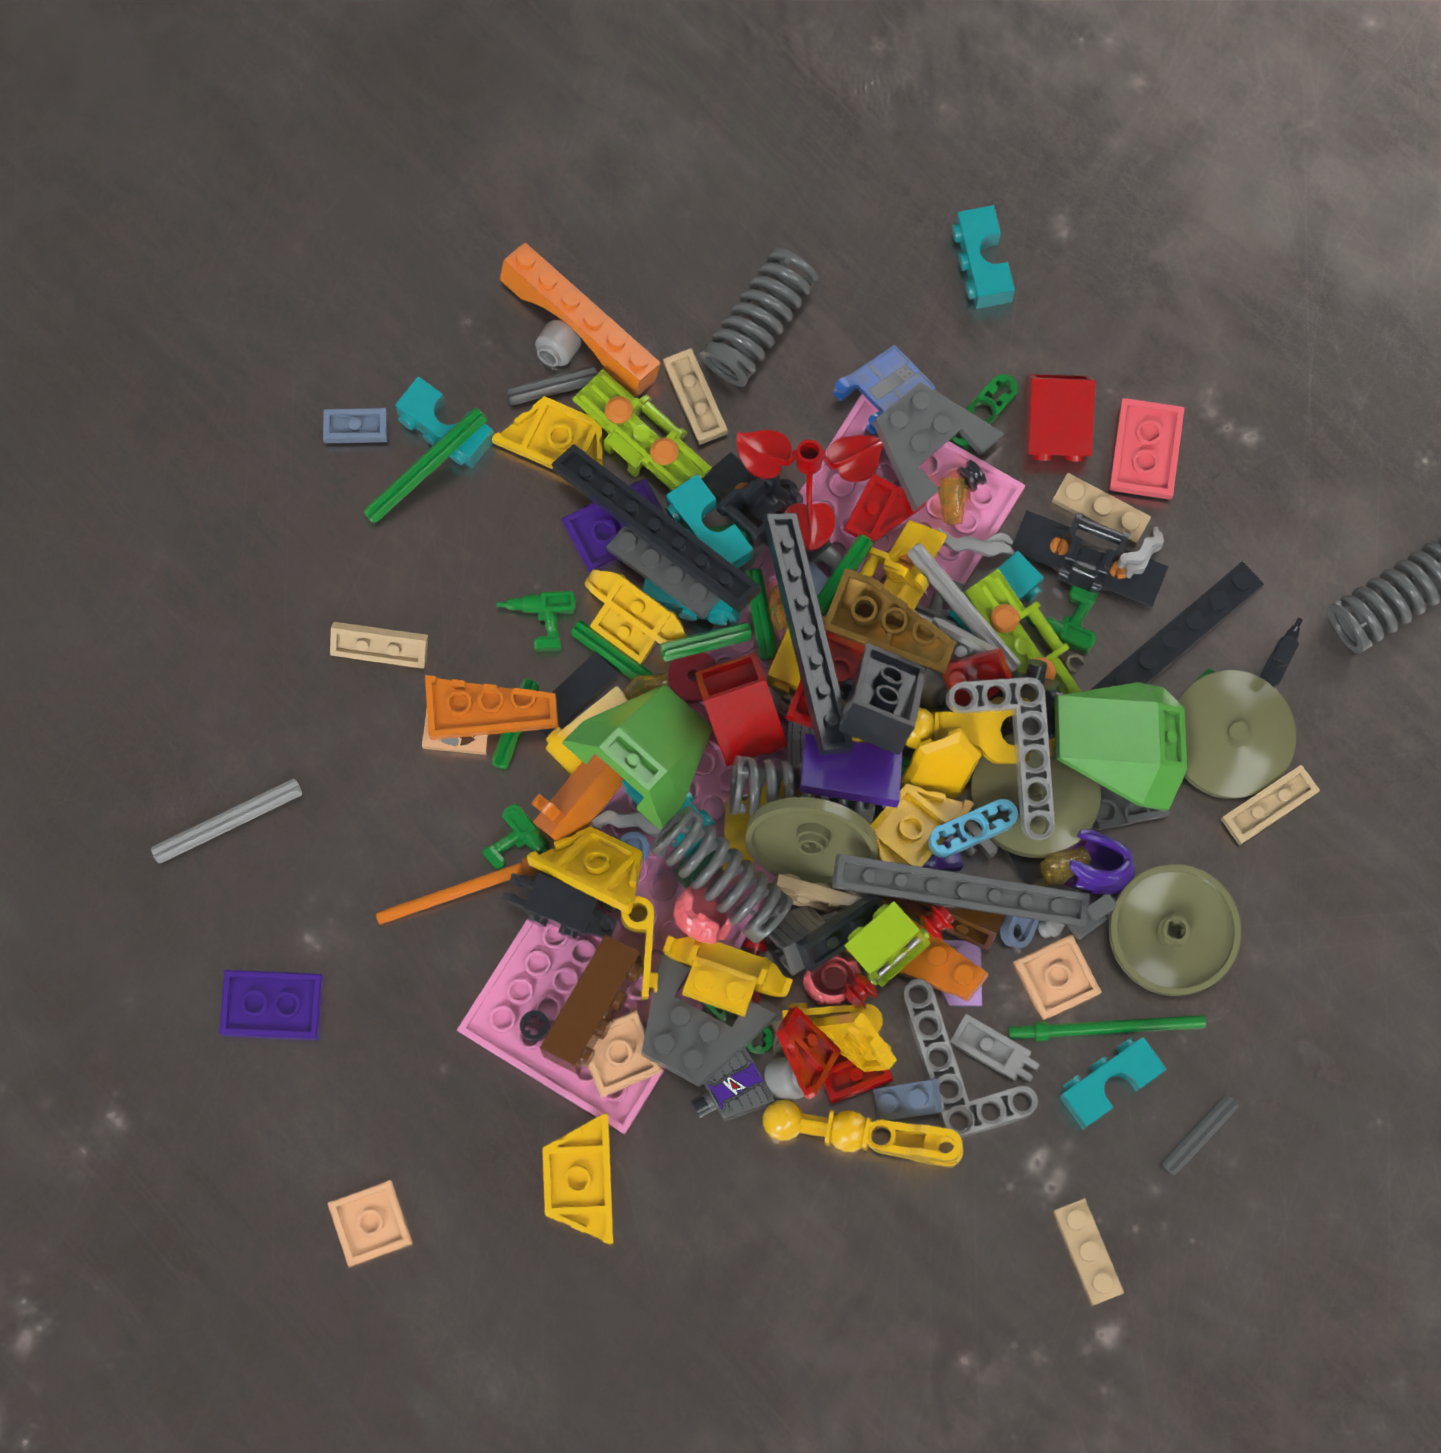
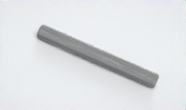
M920 543L911 548L908 552V557L975 637L996 648L1002 649L1010 672H1014L1021 664L1019 659L926 548Z
M291 779L151 848L153 857L158 863H163L301 796L302 790L297 780Z

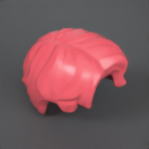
M690 886L684 890L679 898H676L673 916L677 926L683 933L698 942L716 944L718 940H724L732 925L729 920L728 911L720 913L717 910L716 898L711 902L704 899V893L709 887L694 890Z
M840 953L812 973L806 969L803 985H805L804 990L807 991V995L818 1005L827 1007L844 1006L849 1001L842 994L847 990L843 983L848 985L855 983L854 974L862 973L861 965L855 958L842 956Z

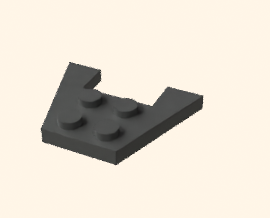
M921 382L873 422L913 512L939 491V488L919 467L958 433L962 435L979 456L1004 435L1003 432Z
M661 953L658 967L657 992H653L641 1054L650 1061L700 1087L776 1020L777 1014L750 1001L745 1017L739 1015L732 1027L676 997L690 973V968Z

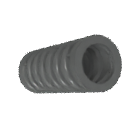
M780 247L773 248L766 262L760 266L758 276L750 280L749 289L741 293L740 302L732 306L730 310L731 315L724 317L721 322L722 328L713 333L712 342L706 344L701 350L699 356L702 362L712 372L727 382L739 387L746 386L749 377L756 371L755 364L749 358L755 361L764 360L765 352L760 346L765 348L773 347L775 340L771 334L781 335L784 331V327L779 320L783 322L791 321L793 314L788 307L792 309L800 308L802 300L799 295H809L811 292L810 286L818 282L819 278L815 270L795 253ZM792 263L798 266L808 277L799 275L791 270L788 265ZM769 274H774L781 282L770 278ZM760 287H764L770 294L761 291ZM751 300H755L762 308L753 305ZM742 313L747 314L754 322L744 318ZM732 326L738 327L745 335L734 331ZM724 340H729L738 350L726 345ZM720 362L728 366L730 369L727 370Z
M1441 535L1435 538L1434 542L1426 543L1421 551L1412 552L1407 560L1398 561L1393 569L1384 570L1379 578H1371L1366 583V587H1357L1352 592V596H1343L1340 600L1329 605L1328 616L1340 639L1350 650L1357 654L1363 653L1373 646L1369 638L1380 642L1384 638V630L1394 633L1398 629V621L1402 624H1408L1412 620V612L1416 615H1422L1426 611V604L1429 606L1439 604L1441 595ZM1432 553L1436 555L1438 562L1432 557ZM1418 562L1422 564L1423 570L1418 566ZM1404 571L1408 572L1409 578L1404 575ZM1390 580L1394 581L1396 588L1390 584ZM1376 589L1381 591L1382 597L1377 594ZM1363 598L1367 599L1369 607L1363 603ZM1349 607L1353 608L1356 618L1349 612Z
M736 756L733 762L730 781V814L739 815L746 812V804H742V800L746 801L748 794H743L748 774L750 784V816L759 808L765 778L767 781V803L778 800L783 779L785 798L796 797L801 777L802 762L797 763L792 768L791 763L783 760L775 768L773 761L770 759L762 760L758 766L756 760L752 757ZM802 793V797L813 798L814 794ZM819 795V799L828 801L831 799V797ZM837 798V804L847 807L848 800ZM858 801L850 804L849 809L859 814L871 825L875 804Z
M691 806L682 809L661 830L653 841L650 850L662 859L668 852L665 848L671 842L676 843V837L681 832L686 834L684 839L665 859V863L671 867L685 855L693 844L703 838L696 852L680 867L678 875L681 878L688 877L708 854L716 850L711 861L692 880L691 887L694 890L702 888L717 869L729 861L725 871L704 893V899L708 902L713 901L734 877L742 873L737 884L720 900L717 910L720 913L727 912L744 891L755 884L751 894L734 910L729 920L733 925H737L750 913L753 917L744 926L743 934L753 943L761 941L783 920L793 904V899L780 890L776 883H768V877L764 872H755L754 863L750 860H742V852L737 848L729 849V841L724 836L716 837V829L712 825L703 826V817ZM768 896L764 906L758 912L753 910L761 899ZM773 915L774 918L765 927H763L767 920Z

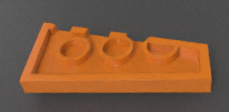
M425 675L430 740L559 728L555 693L521 688L509 689L497 687V685L484 683V685L467 683L464 680L439 679L436 676Z
M911 919V921L919 928V930L921 928L925 929L920 924ZM929 934L930 938L928 940L931 944L899 973L912 980H925L932 988L969 1002L987 979L988 973L944 941L934 939ZM848 949L844 950L846 954L853 956Z

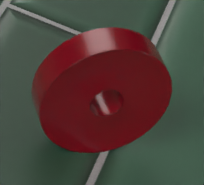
M704 652L674 659L668 671L670 689L687 703L704 702L698 682L690 681L688 675L717 665L715 660Z

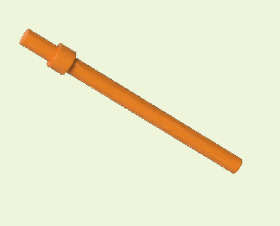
M525 857L522 858L523 862L376 912V918L379 925L508 881L512 873L520 876L527 874L530 877L541 873V871L528 865V859Z

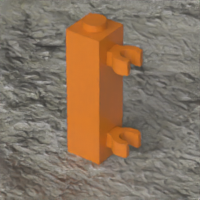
M597 755L587 765L582 761L550 801L541 794H538L531 804L541 812L533 823L555 842L565 837H572L576 832L587 828L592 823V820L597 817L622 786L621 781L624 779Z

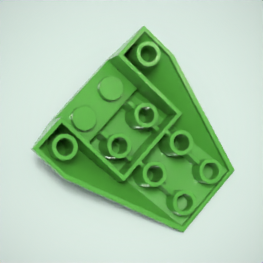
M1135 682L1054 697L1056 759L1138 806L1162 811L1170 809L1187 771L1185 708L1165 688Z
M663 685L584 720L562 744L586 765L596 755L600 757L644 796L636 809L661 830L682 808L713 727L669 687Z

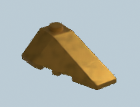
M845 568L824 622L825 631L863 646L866 643L872 644L926 666L927 669L945 674L956 642L927 619L920 616L906 602L896 597L878 580Z

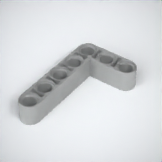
M1029 677L957 683L946 694L947 706L955 713L966 714L1012 710L1021 829L1023 834L1031 840L1037 841L1048 838L1054 831L1055 818L1046 700L1042 683L1035 678ZM1023 685H1030L1034 688L1036 697L1033 702H1026L1021 698L1020 689ZM990 687H997L1002 691L1003 700L1000 704H992L987 699V691ZM964 689L969 693L970 703L968 706L961 707L955 703L954 693L956 690ZM1025 718H1033L1038 723V731L1035 735H1028L1024 732L1022 723ZM1029 750L1036 751L1040 755L1041 763L1036 769L1030 768L1025 762V755ZM1032 783L1039 784L1043 789V797L1038 802L1031 800L1027 794L1028 787ZM1034 816H1040L1046 823V829L1041 835L1033 833L1030 829V821Z
M914 979L910 981L904 989L902 1001L927 1080L938 1079L939 1086L944 1082H949L957 1089L956 1096L951 1099L944 1098L940 1094L943 1112L938 1113L942 1127L956 1131L961 1138L1029 1117L1036 1109L1038 1099L1035 1092L1026 1086H1018L973 1101L968 1100L934 991L925 980ZM915 988L922 989L926 994V1001L921 1004L912 1002L909 998L910 990ZM926 1019L933 1021L937 1028L936 1033L932 1035L923 1034L919 1029V1023ZM933 1051H941L946 1056V1064L942 1067L934 1066L929 1060V1054ZM1020 1094L1026 1096L1030 1102L1029 1109L1026 1111L1017 1110L1013 1105L1014 1096ZM985 1104L994 1105L998 1110V1119L994 1121L986 1120L981 1114L982 1106ZM953 1114L963 1115L967 1120L966 1129L960 1131L953 1129L949 1122L950 1116Z

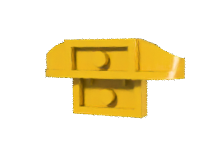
M593 569L584 582L585 587L605 603L590 627L639 664L644 663L657 642L661 644L687 637L683 625L675 612L670 611L626 579L625 575L612 571L607 572Z
M668 935L663 948V952L667 957L691 968L682 995L743 1017L746 1015L754 991L769 996L785 997L788 995L793 979L785 977L779 968L767 957L762 958L719 942L711 944L698 942L689 936L676 939Z

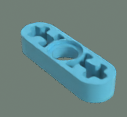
M999 799L951 820L933 830L928 839L929 850L937 857H950L1009 830L1018 818V810L1011 801ZM998 808L1001 812L1007 811L1009 816L1006 819V823L1003 819L995 820L990 825L993 830H990L988 819L996 815ZM969 820L977 821L981 825L982 833L976 837L969 836L964 830L965 822ZM953 827H957L959 837L949 843L948 849L944 845H937L936 842L940 838V834L944 838L953 836L956 832Z

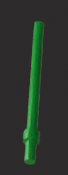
M1205 1015L1058 1024H1048V1021H1036L1033 1025L1008 1026V1038H1034L1035 1041H1049V1037L1206 1028Z

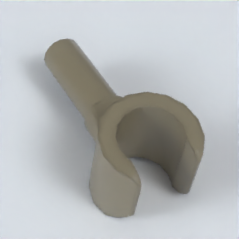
M1045 641L1043 643V646L1046 647L1049 651L1053 652ZM1064 652L1058 656L1070 674L1077 673L1075 669L1071 668L1069 664L1070 659L1075 660L1081 666L1085 663L1084 658L1076 653L1068 655Z

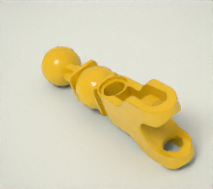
M997 697L991 700L990 703L998 705L1002 702L1003 697ZM1022 698L1026 702H1031L1028 699ZM919 708L915 728L905 744L909 748L916 749L920 742L931 738L933 741H937L949 736V731L961 727L967 734V739L972 745L974 744L979 748L983 757L994 764H1016L1015 746L1008 744L1001 734L1002 723L1007 717L1013 716L1012 710L966 714L934 712L932 714L926 709ZM852 737V741L863 742V743L866 742V741L861 740V739H859V738H854V737ZM1029 751L1025 755V762L1030 761Z
M778 1099L769 1104L762 1116L763 1127L766 1133L771 1138L779 1141H788L795 1138L799 1133L825 1137V1144L827 1146L832 1144L843 1152H855L861 1148L864 1151H868V1147H870L874 1152L943 1167H953L963 1157L961 1137L956 1131L951 1129L887 1120L872 1122L871 1118L866 1119L861 1113L853 1110H844L837 1114L835 1110H830L829 1118L805 1114L799 1105L787 1099ZM876 1130H888L891 1133L890 1141L885 1145L875 1144L872 1136ZM942 1143H950L954 1146L953 1150L949 1153H942L938 1148Z

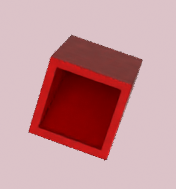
M1027 374L1026 452L1033 455L1034 460L1050 461L1052 460V455L1065 456V461L1082 462L1084 461V456H1092L1096 380L1091 376Z
M756 652L695 672L726 767L733 765L736 756L753 758L762 754H773L781 748L788 746Z

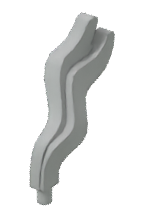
M1157 526L1152 528L1151 537L1144 539L1139 551L1123 553L1120 556L1117 565L1121 569L1123 567L1126 568L1125 576L1127 578H1131L1133 574H1142L1148 565L1150 556L1160 551L1163 547V534L1159 532Z
M940 527L937 529V531L948 536L944 545L954 552L968 550L986 557H993L1001 553L1011 557L1015 553L1010 547L1013 541L1005 533H997L986 540H980L971 536L955 539L948 532L945 533Z
M608 810L594 818L590 825L598 830L606 824H612L617 828L638 827L651 837H656L661 832L639 811L620 814Z

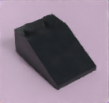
M866 643L842 712L839 731L876 745L883 750L900 755L915 728L927 667Z

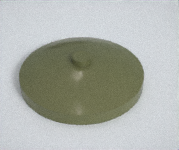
M1218 671L1198 679L1189 685L1178 697L1177 701L1185 708L1187 771L1184 778L1194 787L1214 797L1242 799L1258 794L1279 780L1286 772L1295 752V722L1283 696L1266 680L1244 671Z
M1014 733L1003 737L1008 744L1015 746ZM1054 746L1052 756L1050 757L1055 828L1052 835L1048 838L1037 841L1027 838L1021 829L1016 764H994L982 755L971 779L970 801L975 804L972 807V811L999 799H1006L1014 803L1018 810L1016 822L1009 830L990 838V840L1002 849L1015 855L1029 858H1045L1059 855L1073 848L1082 840V838L1076 837L1080 829H1091L1100 808V784L1056 759V746ZM1029 750L1030 761L1026 762V764L1030 768L1036 769L1041 763L1040 755L1036 751ZM1037 783L1030 784L1027 790L1028 797L1033 801H1040L1043 797L1042 787ZM998 808L996 815L988 819L989 829L993 830L990 825L995 820L1003 819L1006 823L1009 813L1007 811L1001 812ZM1034 816L1030 821V829L1033 833L1041 835L1046 829V823L1040 816Z
M810 797L783 798L763 805L750 817L745 836V843L749 854L758 865L775 876L778 874H793L798 876L800 880L813 884L825 883L832 887L837 854L876 860L878 852L877 835L872 826L863 817L840 804Z
M1180 864L1157 866L1146 870L1131 880L1115 900L1116 907L1111 911L1109 919L1111 948L1123 971L1141 987L1166 996L1195 994L1218 982L1234 963L1241 942L1239 913L1225 887L1206 872Z

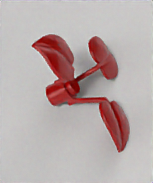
M774 430L738 432L736 437L740 460L744 467L754 476L764 479L775 478L780 474L782 465L790 466L795 460L798 470L806 474V504L795 503L784 512V514H797L806 551H814L824 546L831 538L835 529V514L830 505L826 503L812 505L813 474L820 470L822 461L831 470L838 469L842 479L850 482H862L869 479L876 472L883 449V444L879 437L868 435L848 436L834 441L827 449V456L826 451L815 440H804L797 446V451H792L789 439L784 434Z

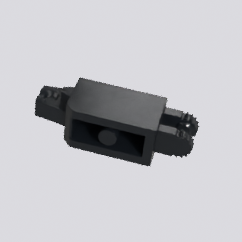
M512 873L509 881L518 887L530 890L529 896L525 900L513 893L504 892L501 899L523 909L525 914L529 915L528 921L541 927H546L547 923L559 928V934L576 940L577 936L586 938L587 935L604 938L607 935L612 938L618 922L598 909L593 896L542 873H538L535 881Z

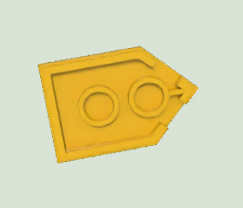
M961 727L949 731V736L937 741H933L931 738L920 742L901 778L900 788L902 789L907 783L921 787L928 792L944 793L946 798L956 799L962 794L982 753L976 745L971 744L967 739V734Z

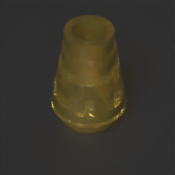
M965 478L940 479V486H938V496L944 524H963L968 492Z
M1084 847L1047 855L1040 864L1044 879L1050 885L1064 884L1075 875L1069 868L1070 860H1076L1089 865L1091 863L1089 852Z

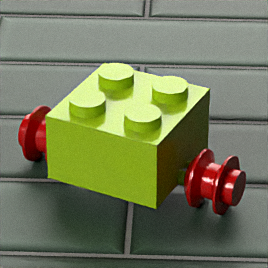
M892 902L890 905L885 904L874 913V919L867 926H860L849 935V942L844 946L869 973L867 976L869 979L863 974L855 973V983L852 985L843 983L847 990L842 994L855 1008L861 1004L866 1009L864 1000L869 996L877 999V989L873 984L875 986L879 984L883 987L931 944L928 940L930 938L929 934L934 939L943 940L942 931L945 928L954 930L951 923L955 919L942 905L936 909L932 904L933 913L929 917L920 915L921 925L925 929L921 928L919 930L895 902Z

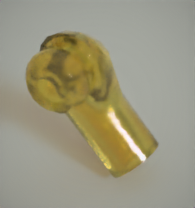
M778 585L771 589L769 611L776 631L788 628Z
M667 673L635 677L624 688L625 698L629 701L660 686L666 685L669 687Z

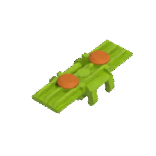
M604 369L572 398L582 410L609 433L604 440L603 449L610 455L616 451L629 464L627 470L634 477L639 475L640 468L644 465L673 491L697 474L702 479L712 469L710 465L682 441L687 435V431L683 427L678 428L651 403V398L648 395H644L640 399L633 397ZM643 412L668 435L665 438H660L638 416Z
M999 569L963 592L1019 659L1021 664L1011 673L1012 676L1018 671L1026 673L1029 660H1042L1048 664L1045 678L1058 681L1062 693L1082 692L1058 657L1067 651L1069 646L1067 643L1063 644L1038 608L1041 606L1038 601L1025 608ZM1027 615L1053 651L1045 657H1042L1019 623Z

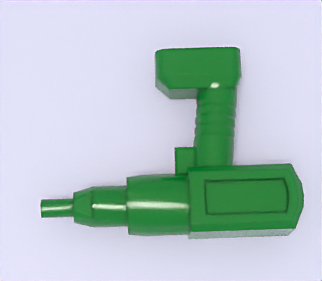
M1072 586L1068 597L1072 603L1078 605L1071 617L1065 615L1063 621L1047 617L1046 620L1063 644L1067 643L1070 649L1087 655L1094 647L1096 635L1095 632L1081 627V624L1089 610L1094 606L1097 595L1077 586ZM1028 615L1022 618L1028 621L1029 625L1036 628Z
M573 591L541 592V594L523 595V598L507 599L506 602H497V607H507L509 610H523V613H538V620L545 621L547 636H539L534 640V651L547 652L561 651L557 614H574L577 602Z
M518 803L509 805L502 814V818L513 831L492 845L487 846L481 852L496 870L506 868V860L500 854L515 844L519 849L526 844L532 852L536 851L539 855L551 850V848L548 846L549 841Z

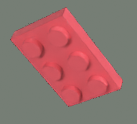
M1122 398L1109 485L1110 491L1172 499L1185 407Z

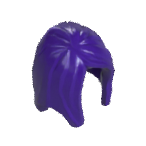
M1080 829L1076 837L1082 838V840L1073 848L1059 855L1047 857L1049 873L1052 874V877L1057 882L1089 893L1101 895L1120 893L1135 876V863L1131 851L1115 839L1091 829Z

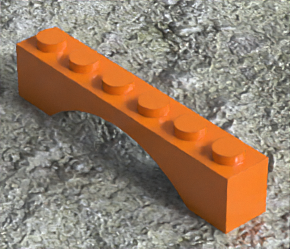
M526 242L504 259L500 281L520 299L545 308L568 324L595 353L607 373L633 397L636 398L656 381L661 362Z

